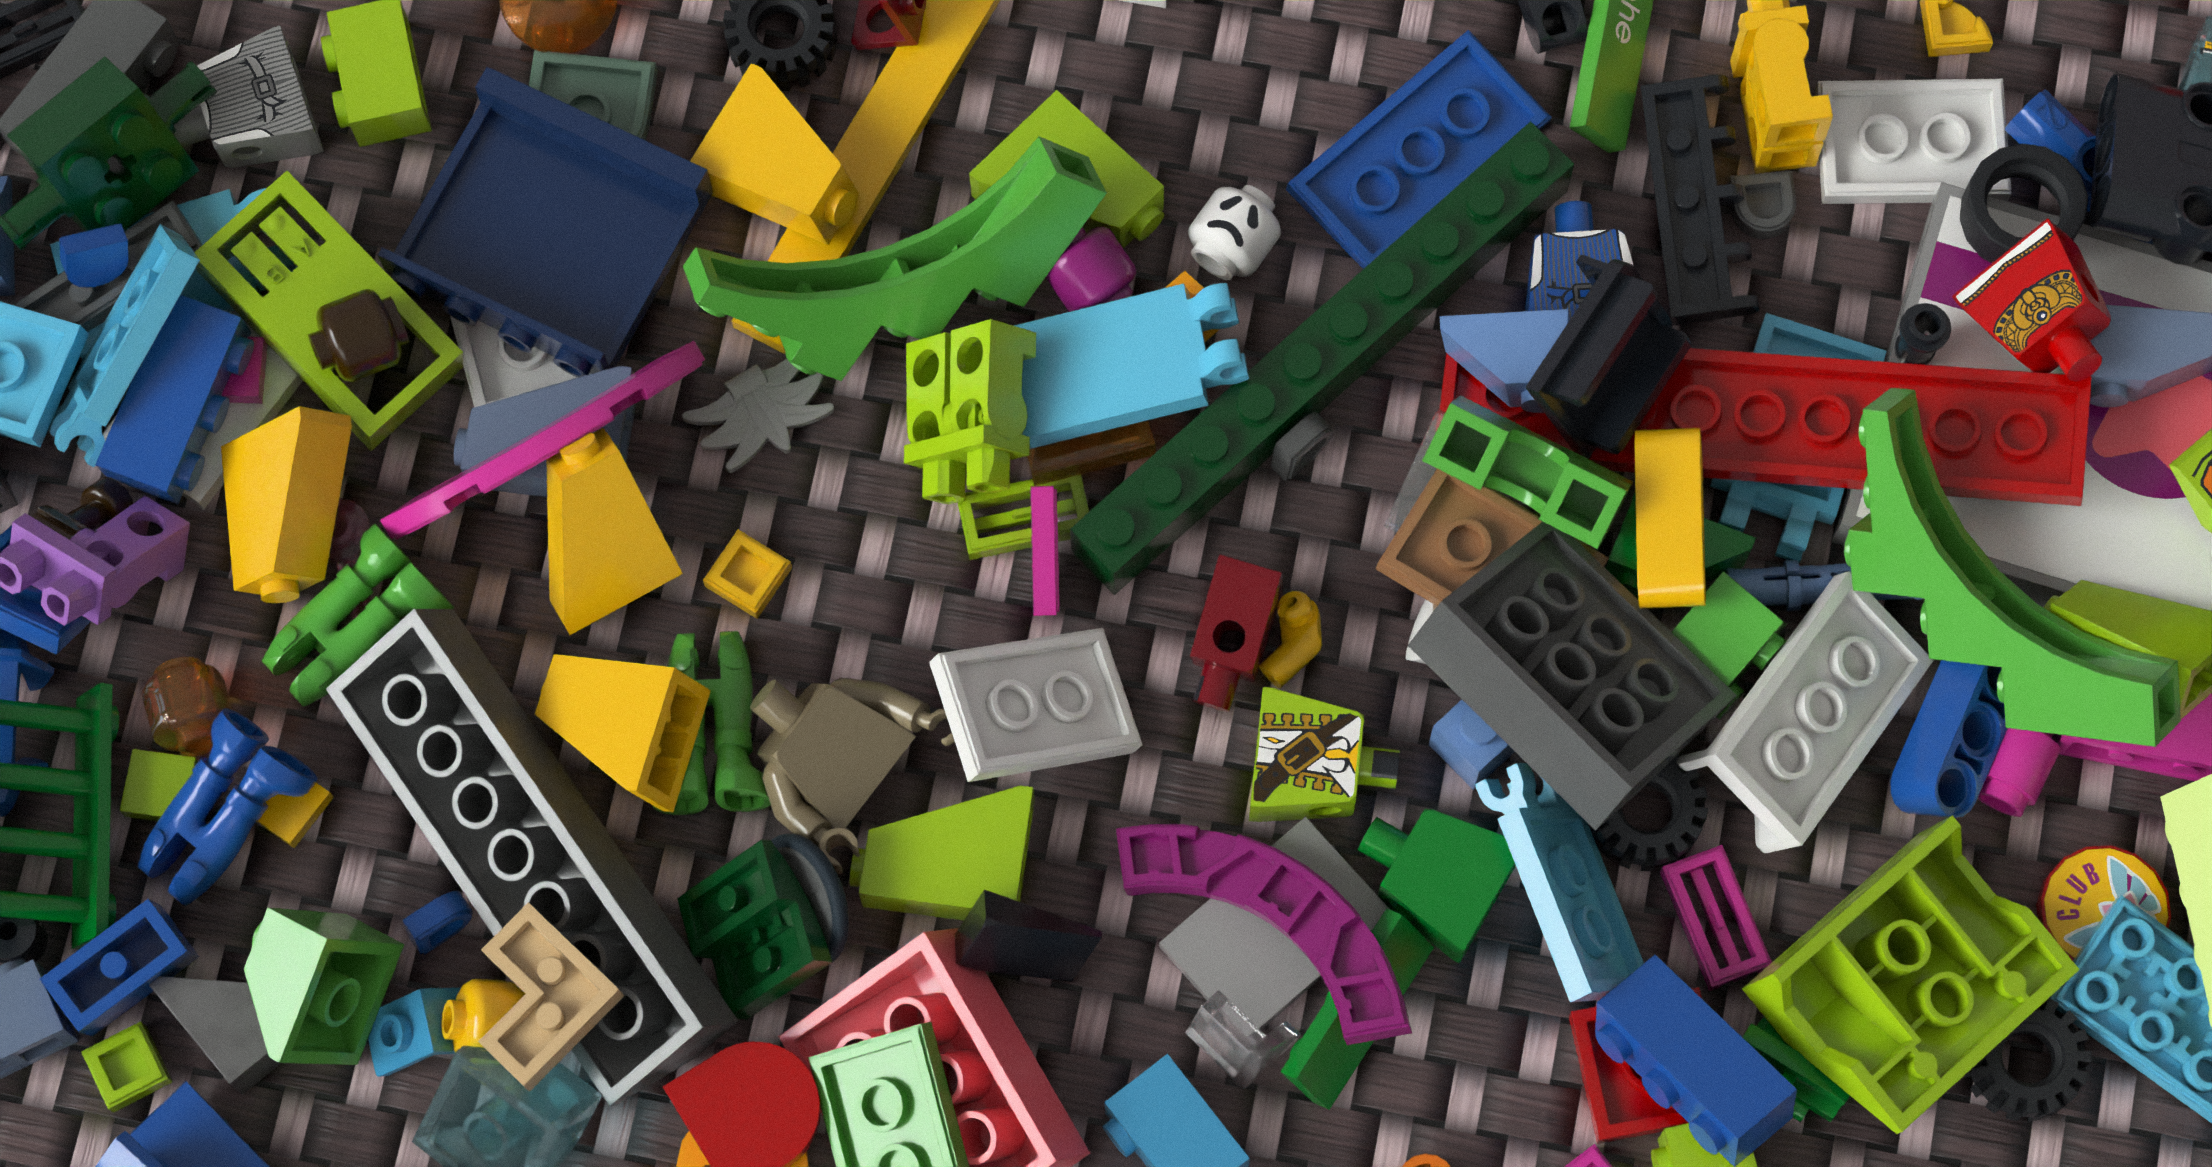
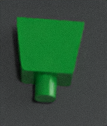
M1425 809L1422 812L1410 835L1376 817L1358 847L1359 852L1389 868L1380 885L1378 897L1389 909L1402 914L1427 940L1459 964L1516 867L1504 835L1432 809Z

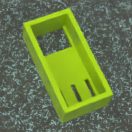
M288 171L284 172L194 252L200 260L196 266L197 272L260 337L264 338L265 342L334 413L351 416V431L370 451L378 446L463 368V351ZM290 206L325 243L319 247L284 210ZM263 231L297 268L291 272L256 235ZM234 256L269 293L262 297L228 260ZM365 289L375 291L381 299L391 296L404 325L437 358L376 415L332 372L335 369L334 366L325 370L320 368L308 338V334L319 330L316 313L321 306Z

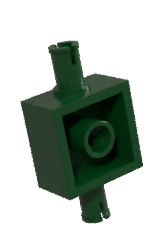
M104 56L7 134V137L39 176L36 179L39 186L0 216V227L20 250L27 247L26 245L63 215L68 218L71 217L84 231L114 224H121L123 230L126 231L200 171L173 135L177 132L174 125L207 98L214 96L217 93L215 87L211 85L210 80L190 61L182 71L151 96H148L146 93H142L135 83Z

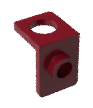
M859 0L851 43L857 50L918 45L926 0ZM884 9L895 25L885 32L876 33L871 31L870 21L879 10Z

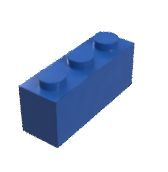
M184 295L179 296L132 379L95 465L106 477L175 504H179L184 490L191 492L195 488L205 463V457L200 455L206 438L209 432L215 434L219 431L228 412L229 398L222 396L231 373L239 376L244 373L253 353L254 341L248 339L252 332L241 317Z
M1656 955L1652 956L1597 1002L1595 1036L1603 1051L1617 1063L1626 1061L1642 1077V1084L1651 1098L1663 1108L1668 1109L1672 1106L1689 1123L1690 1132L1695 1140L1710 1154L1716 1155L1719 1152L1729 1163L1736 1167L1793 1118L1797 1089Z

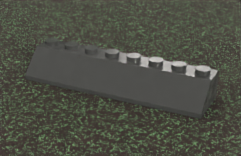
M413 609L326 688V691L493 936L527 903H530L622 992L624 997L571 1050L609 1106L619 1104L690 1062L738 1022L734 1013L453 609Z

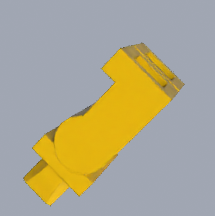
M1746 0L1748 11L1740 14L1738 21L1739 32L1730 64L1733 78L1743 77L1740 84V97L1754 172L1759 174L1814 167L1820 156L1824 144L1823 140L1826 139L1833 114L1828 94L1811 96L1804 64L1809 50V38L1806 34L1809 19L1806 5L1790 7L1789 0Z

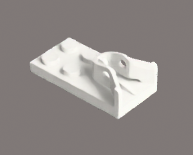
M1850 571L1835 575L1708 749L1680 756L1677 764L1685 771L1708 766L1754 814L1756 846L1763 853L1802 846L1934 660L1929 659V655L1870 592L1853 591L1852 574Z

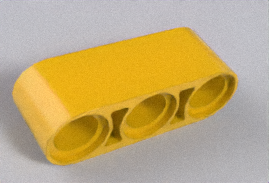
M1701 429L1635 430L1636 546L1639 608L1706 606Z

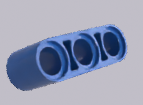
M1941 660L1892 773L1890 781L1891 796L1894 804L1901 811L1908 814L1950 817L1953 815L1954 818L1963 817L1971 811L2007 731L2004 703H2001L1997 696V681L2002 667Z

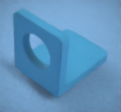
M461 988L418 989L379 1008L368 1037L374 1070L377 1076H389L433 1055L455 1054L453 1041L443 1038L441 1019L445 1003L448 1000H455Z

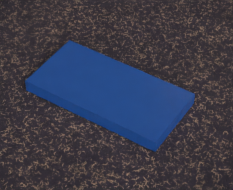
M1467 30L1288 182L1286 191L1364 269L1530 121L1541 130L1551 121L1552 117L1482 43Z

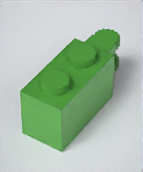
M1724 571L1706 591V606L1692 607L1672 631L1693 654L1737 695L1716 717L1719 720L1727 714L1745 690L1737 683L1754 664L1761 671L1764 670L1780 651L1786 640L1779 634L1787 625Z

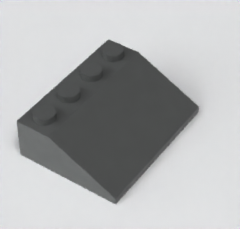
M1541 522L1443 599L1408 644V647L1595 831L1630 801L1737 696L1647 608L1640 609L1638 599L1574 537L1545 522Z

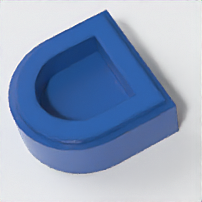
M121 224L105 226L59 238L60 261L68 280L78 287L90 288L107 284L120 276L128 265V239Z
M452 891L434 899L402 921L409 939L419 954L424 953L425 955L460 932L470 922L473 910L460 891Z

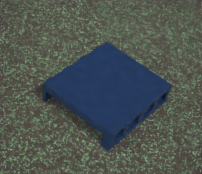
M486 67L475 86L480 100L478 108L395 251L391 252L382 247L378 253V258L385 272L410 298L420 300L424 294L443 303L442 308L448 315L466 325L476 326L477 322L481 321L499 330L498 336L518 350L530 353L533 347L544 351L554 356L553 362L559 368L575 377L589 375V373L592 374L616 367L713 194L708 170L492 68Z

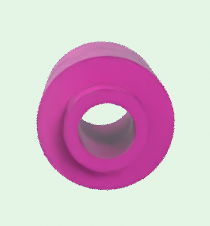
M2007 728L1977 799L2001 813L2021 817L2027 806L2035 805L2061 751V747L2052 739L2054 734Z

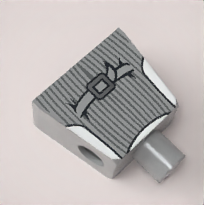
M281 26L273 27L197 65L210 80L217 93L207 98L174 125L177 132L173 135L182 147L211 138L225 167L230 168L316 155L324 152L292 49Z

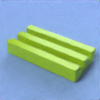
M1080 469L1011 483L1010 490L998 493H980L976 491L965 493V501L958 502V508L969 560L1032 547L1031 528L979 539L977 535L1031 523V506L975 519L972 510L1030 499V486H1054V489H1057V493L1071 490L1073 498L1057 501V517L1077 515L1075 519L1058 522V542L1070 540V528L1089 512Z

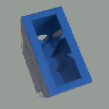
M1568 201L1557 205L1554 208L1556 233H1542L1534 237L1529 262L1525 311L1568 309L1569 320L1572 318L1592 288L1591 283L1576 263L1580 255H1585L1607 264L1613 259H1619L1633 265L1624 232L1618 229L1594 230L1592 205L1586 201Z

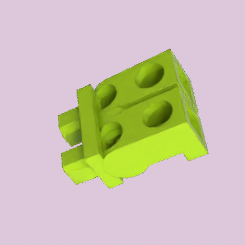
M989 319L951 330V334L944 332L906 343L907 433L911 444L904 445V464L923 469V499L942 504H954L965 501L966 471L968 490L980 493H998L1010 490V460L1029 456L1030 437L1021 435L1026 428L1028 418L1027 406L1022 396V370L1024 360L1036 357V332Z

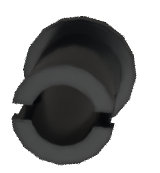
M1928 303L1916 304L1907 309L1900 320V335L1895 341L1894 350L1897 358L1899 359L1906 351L1908 355L1903 363L1929 364L1934 358L1936 351L1943 348L1950 338L1952 328L1947 314L1938 306Z

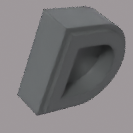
M1792 171L1730 176L1728 184L1742 185L1744 200L1742 202L1730 205L1732 217L1737 227L1746 235L1757 239H1770L1782 234L1790 225L1796 210Z
M1318 412L1309 414L1276 442L1270 467L1283 480L1293 479L1325 448L1333 436V427Z

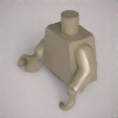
M841 677L829 685L811 683L800 697L796 698L775 679L771 680L756 695L750 705V709L774 729L757 752L759 759L766 766L762 780L774 817L793 834L806 837L816 844L832 863L837 875L841 874L842 867L840 863L831 857L829 852L837 846H846L851 849L855 856H860L857 838L851 831L845 828L916 736L910 731L916 733L922 728L933 731L940 721L947 719L944 708L930 713L928 703L885 683ZM952 732L941 740L943 745L950 746L955 743Z

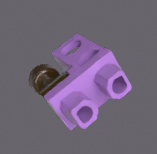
M109 477L100 478L82 492L80 507L65 514L57 508L44 505L38 507L37 512L32 516L24 513L12 522L10 545L0 553V587L13 595L21 593L31 585L41 590V606L45 610L46 615L63 626L80 616L99 625L111 616L112 608L125 605L132 599L140 587L158 576L167 582L183 571L190 522L146 496L133 504L130 494L122 484ZM149 521L158 524L163 531L157 535L147 536Z

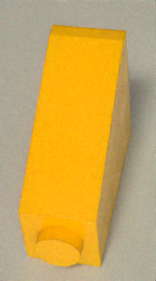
M752 63L690 160V162L708 170L713 190L712 196L826 245H829L839 227L844 226L850 220L855 210L856 199L859 196V192L838 159L761 67Z
M299 406L221 446L234 591L261 595V600L266 603H286L298 599L300 591L325 580L352 429L351 416Z
M604 428L594 433H588L579 440L560 449L557 454L546 459L549 600L569 635L683 574L619 449Z
M554 654L546 680L541 689L535 715L625 790L662 811L673 813L711 690L674 667Z

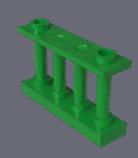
M99 683L77 697L76 707L0 699V725L75 733V770L0 762V789L74 796L73 833L0 826V853L73 859L72 896L0 890V917L72 923L71 949L78 950L113 925L116 918V899L112 893H109L111 750L112 742L115 740L119 728V711L115 705H112L113 684Z

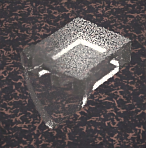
M1219 990L1201 1005L1185 1033L1242 1090L1247 1088L1301 1035L1288 1021L1265 1035Z

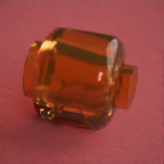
M194 657L174 658L159 665L142 689L143 705L155 743L166 750L180 752L188 757L204 755L211 751L213 746L211 737L213 720L223 708L232 710L224 677L217 668L203 663Z

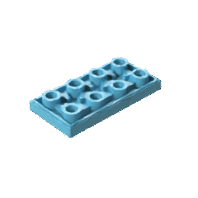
M2120 895L2114 900L2073 960L2080 970L2050 996L2049 999L2059 1003L2056 1010L2063 1015L2070 1010L2078 1018L2073 1022L2074 1025L2081 1030L2085 1029L2086 1033L2212 1123V1027L2208 1017L2209 1005L2201 970L2194 958V947Z

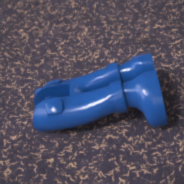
M223 708L213 720L211 727L213 746L209 758L202 757L194 766L192 775L168 805L147 837L137 864V868L153 879L170 868L188 843L196 847L173 877L168 888L169 894L184 906L191 904L199 898L227 870L242 848L255 821L259 820L268 809L266 801L278 794L292 797L304 796L318 780L316 774L293 755L272 746H265L269 741L268 735L251 720L228 708ZM251 760L240 784L234 786L227 796L224 805L207 824L208 814L221 794L226 792L234 781L235 777L233 775L244 763Z

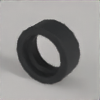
M2022 143L1999 148L1980 162L1962 196L1959 219L1967 242L1981 258L1993 263L2022 239L2001 229L1990 217L1986 207L1987 196L1993 185L2000 180L2012 177L2030 179L2046 187L2058 201L2060 207V220L2057 226L2073 240L2076 238L2086 220L2088 194L2082 176L2067 158L2047 147Z

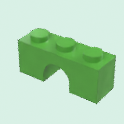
M1461 395L1450 403L1422 460L1479 490L1483 487L1491 488L1525 503L1541 515L1539 520L1596 549L1605 539L1633 484V481Z

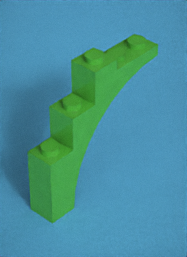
M1038 136L1014 166L971 204L933 227L886 247L833 260L795 263L738 259L695 247L684 263L683 268L693 292L694 300L704 311L716 317L728 315L747 322L759 332L770 337H777L779 335L785 349L786 358L795 368L809 375L820 373L842 381L881 326L889 333L900 338H906L909 335L917 339H923L940 334L972 289L988 300L997 301L1001 298L1024 307L1107 192L1088 156Z
M1890 388L1863 409L1859 423V440L1861 445L1866 448L1868 475L1864 483L1863 497L1866 507L1870 509V513L1848 530L1845 541L1844 556L1847 565L1851 567L1853 591L1925 598L1920 614V625L1922 632L1927 635L1929 659L2002 667L1997 681V696L1999 701L2004 703L2006 728L2156 747L2181 722L2178 660L2128 650L2077 629L2038 605L1996 568L1965 530L1940 486L1923 439L1915 390Z

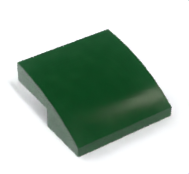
M761 839L677 898L691 953L694 957L712 959L722 998L737 1019L747 1020L832 963L825 937L812 906L795 874L771 840Z

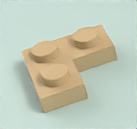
M527 903L481 949L525 995L478 1042L530 1092L624 995L530 903Z

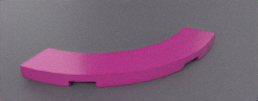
M692 341L652 361L616 385L538 431L462 473L419 494L380 519V522L391 539L396 538L397 540L452 512L453 508L481 492L485 494L557 454L563 447L579 440L590 432L593 433L615 420V416L633 404L644 399L648 400L702 366V362L705 360L695 341Z

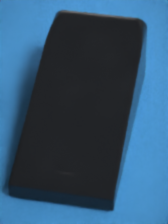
M984 889L955 933L956 963L980 971L1072 982L1101 940L1102 931Z

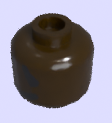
M370 289L361 290L321 306L316 313L319 330L308 334L320 368L325 370L334 366L339 377L348 382L360 380L395 366L401 360V346L409 343L403 321L391 296L381 299L375 291Z

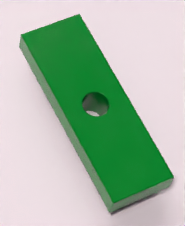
M1386 908L1374 928L1370 931L1376 937L1388 958L1402 995H1404L1434 947L1402 914ZM1329 991L1324 1005L1304 1036L1292 1047L1289 1059L1282 1068L1281 1073L1313 1103L1330 1110L1374 1040L1351 1045L1346 1044L1339 1015Z

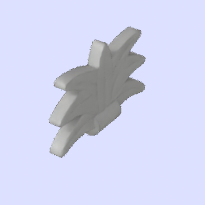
M786 358L778 365L761 371L758 365L752 366L725 382L724 386L727 392L717 401L705 407L687 411L682 414L684 422L694 425L710 426L723 424L715 432L700 441V446L704 450L737 448L733 456L726 463V471L733 473L752 460L768 441L785 454L790 453L791 445L788 429L807 426L833 414L834 405L832 403L808 405L818 393L824 380V375L816 373L800 381L793 382L800 370L795 368Z

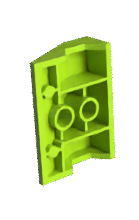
M1952 815L1917 834L1743 987L1742 990L1788 1045L1800 1052L1811 1064L1893 1132L1899 1134L2080 969L2028 907L2000 897L1991 890L1963 856L1961 825Z

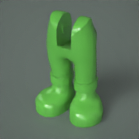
M376 523L363 533L360 541L361 554L354 567L351 568L347 564L336 574L337 577L282 628L261 660L273 675H281L295 667L314 648L320 653L315 660L298 674L290 686V693L302 706H308L328 695L329 693L326 691V688L413 609L454 608L449 600L412 564L413 562ZM387 578H394L379 597L375 596L365 606V610L343 629L337 630L339 624L360 602L363 603L374 593L372 589Z
M720 632V648L717 654L721 679L698 680L697 667L700 666L695 633L677 634L667 667L678 669L711 690L706 707L712 706L714 709V753L717 755L715 800L717 804L726 810L734 812H752L770 806V802L762 780L763 772L755 768L748 757L753 752V741L750 733L753 712L750 709V705L753 701V686L750 661L740 632ZM705 711L674 812H665L653 806L658 812L670 815H689L704 810L708 805V781L704 767V756L707 753Z

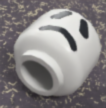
M1245 185L1242 190L1233 187L1218 188L1189 226L1188 235L1190 242L1194 246L1190 251L1192 257L1205 270L1224 280H1231L1233 276H1251L1281 235L1279 221L1272 213L1275 208L1274 202L1264 192L1250 185Z

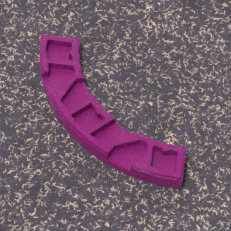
M1147 824L1116 828L1123 887L1128 896L1149 893H1182L1223 901L1246 910L1268 922L1288 937L1307 956L1319 972L1331 993L1347 1045L1412 1034L1404 997L1392 966L1376 937L1364 923L1356 909L1330 883L1308 866L1274 847L1239 834L1238 836H1232L1216 831L1200 830L1198 826L1185 824Z

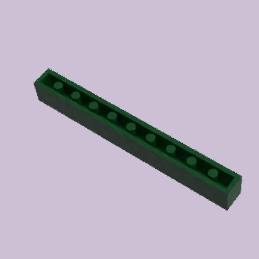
M1530 121L1248 371V380L1233 384L1072 526L1070 528L1071 551L1113 595L1117 594L1273 455L1276 442L1309 414L1313 412L1320 413L1566 194L1574 163Z

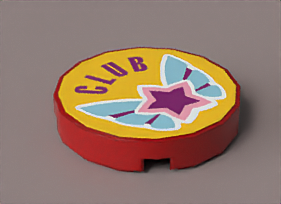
M2111 845L2084 847L2064 857L2043 880L2036 903L2038 920L2040 919L2043 926L2073 961L2109 907L2120 895L2169 928L2171 921L2169 894L2156 870L2137 854Z

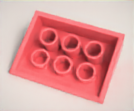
M959 928L923 932L778 1036L784 1048L797 1056L812 1074L808 1057L921 1023L932 1022L969 1167H1071L1091 1154L986 972L956 963L955 933Z

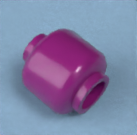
M1103 226L1095 227L1086 232L1082 227L1045 278L1066 309L1071 312L1130 296L1133 290L1129 283L1133 281L1136 275V268L1109 228Z

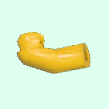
M1301 591L1288 592L1279 600L1277 613L1280 616L1282 644L1259 665L1265 677L1279 689L1319 653L1322 647L1321 618L1318 606L1314 601L1310 600L1306 593Z

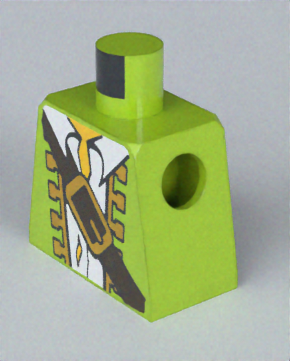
M1263 687L1249 821L1269 822L1302 820L1304 817L1307 819L1352 816L1356 803L1357 785L1396 789L1400 750L1361 746L1364 715L1358 711L1279 689Z

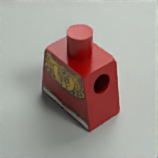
M2048 218L1952 296L1954 301L2017 360L2033 372L2051 373L2060 366L2070 381H2080L2091 376L2102 363V356L2091 343V340L2109 326L2111 315L2079 247L2072 238Z

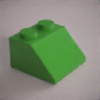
M267 907L262 922L257 926L253 934L252 949L246 961L244 972L269 1058L278 1063L358 1065L405 944L347 914Z

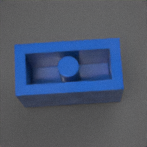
M147 899L39 980L76 1030L80 1033L94 1036L151 994L153 989L149 984L159 976H175L198 959L199 955L162 905Z

